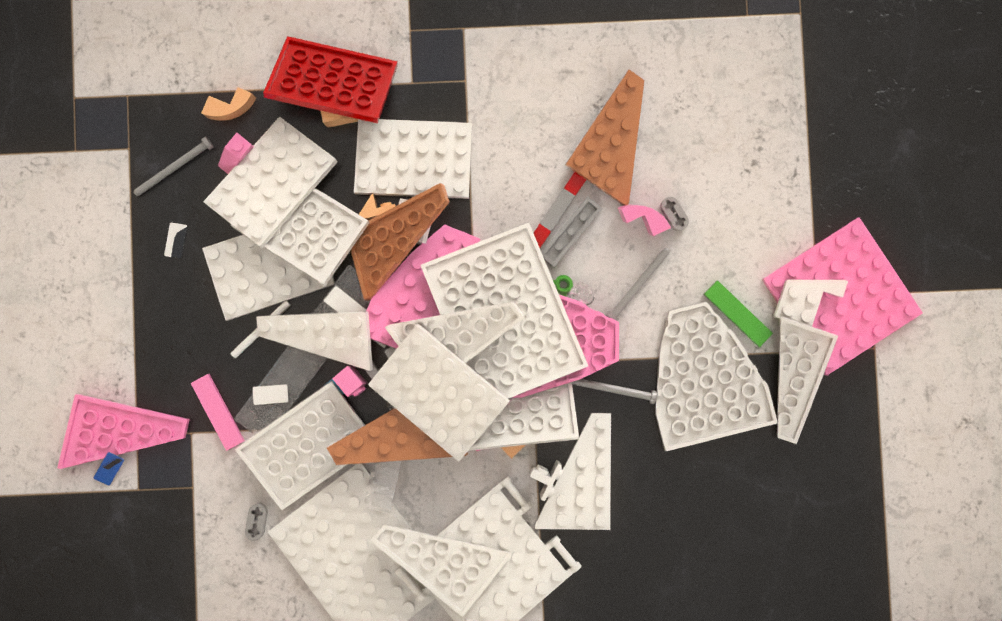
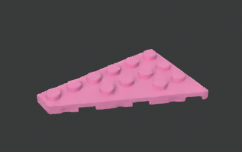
M75 394L57 468L63 469L103 459L108 452L119 455L186 438L190 419Z

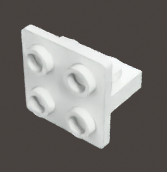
M558 460L555 461L550 473L547 468L539 464L537 467L532 465L529 471L530 477L544 483L540 492V498L543 501L547 497H551L554 491L553 483L555 479L559 480L562 475V465Z

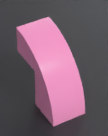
M642 205L618 207L621 218L625 223L642 216L649 235L655 236L671 228L664 216L650 207Z

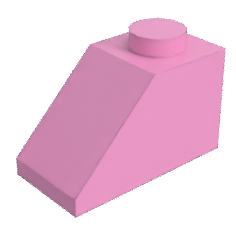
M236 133L224 147L218 166L229 174L254 146Z

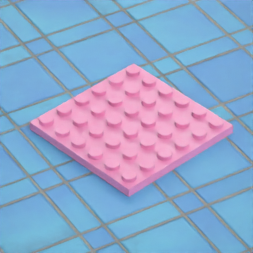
M859 217L762 279L777 303L785 280L848 281L842 298L823 292L812 327L838 335L824 375H829L922 314L917 303Z

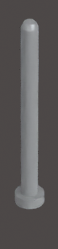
M205 136L201 139L202 143L134 190V194L140 196L205 149L211 150L214 147L213 144Z
M664 248L614 310L607 312L606 316L616 321L619 320L617 318L669 255L670 250L668 248Z
M586 379L572 382V385L649 400L651 404H655L657 398V391L654 390L649 393Z

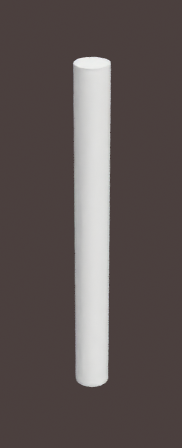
M284 301L271 315H282L291 304L288 301ZM257 328L230 353L234 358H237L259 337Z

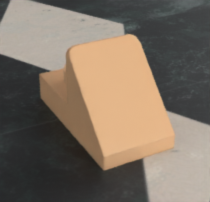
M372 194L359 215L369 221L396 205L387 202L380 204L378 208L375 195Z

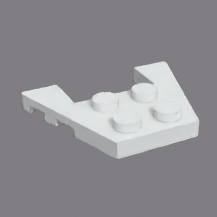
M785 280L773 317L780 321V316L812 326L823 292L842 298L848 281Z

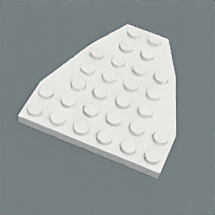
M707 302L668 311L659 351L655 415L665 451L778 423L767 383L762 379L758 369L747 356V352L736 335L722 322V319L718 314H715Z

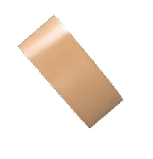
M237 87L230 104L209 96L201 113L212 120H231L248 111L255 102L256 97L252 93Z

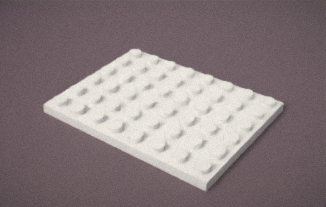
M529 223L421 265L440 315L514 302L525 316L522 321L465 363L507 399L588 367Z
M363 463L354 465L268 531L274 542L334 621H407L436 599L430 593L425 599L418 602L415 599V594L400 576L397 577L394 573L400 565L371 541L383 524L408 530L413 529ZM407 572L421 590L426 588L421 582H419L415 577H413L409 572Z

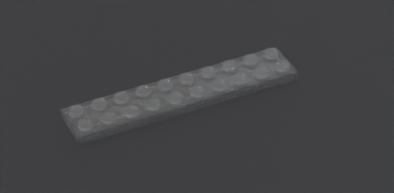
M351 265L346 267L329 290L330 292L336 285L364 308L371 301L364 300L356 269ZM322 300L312 314L338 312ZM288 345L259 385L286 384L288 402L254 405L252 394L234 420L255 435L292 408L328 358Z

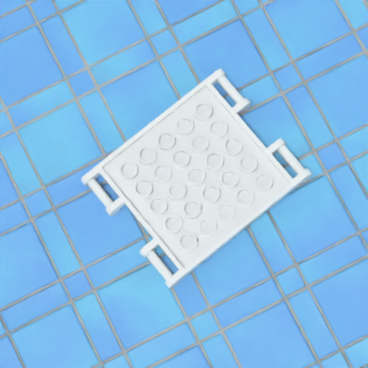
M506 476L436 535L506 551L512 555L463 617L427 587L421 590L402 566H399L394 573L397 577L400 576L415 594V599L418 602H421L428 594L432 593L453 621H519L568 577L577 572L582 565L573 559L560 543L561 540L557 535L544 545L521 516L533 505L524 499L511 483V478ZM503 487H506L521 506L518 510L514 508L501 492ZM554 547L570 567L565 570L549 551L551 548Z

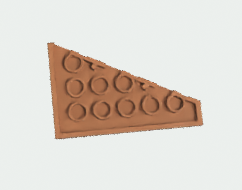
M630 69L626 72L565 164L623 206L628 205L630 200L645 81Z

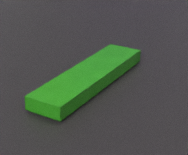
M718 280L703 294L758 347H761L773 334Z

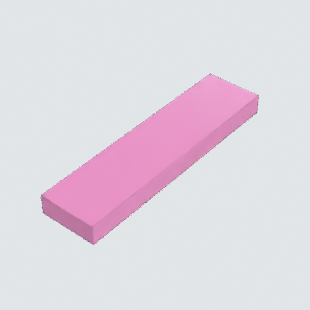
M210 374L192 382L191 385L226 451L243 443L245 440Z

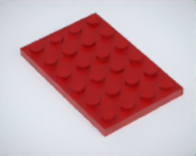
M287 36L263 95L264 98L378 124L398 67V61Z

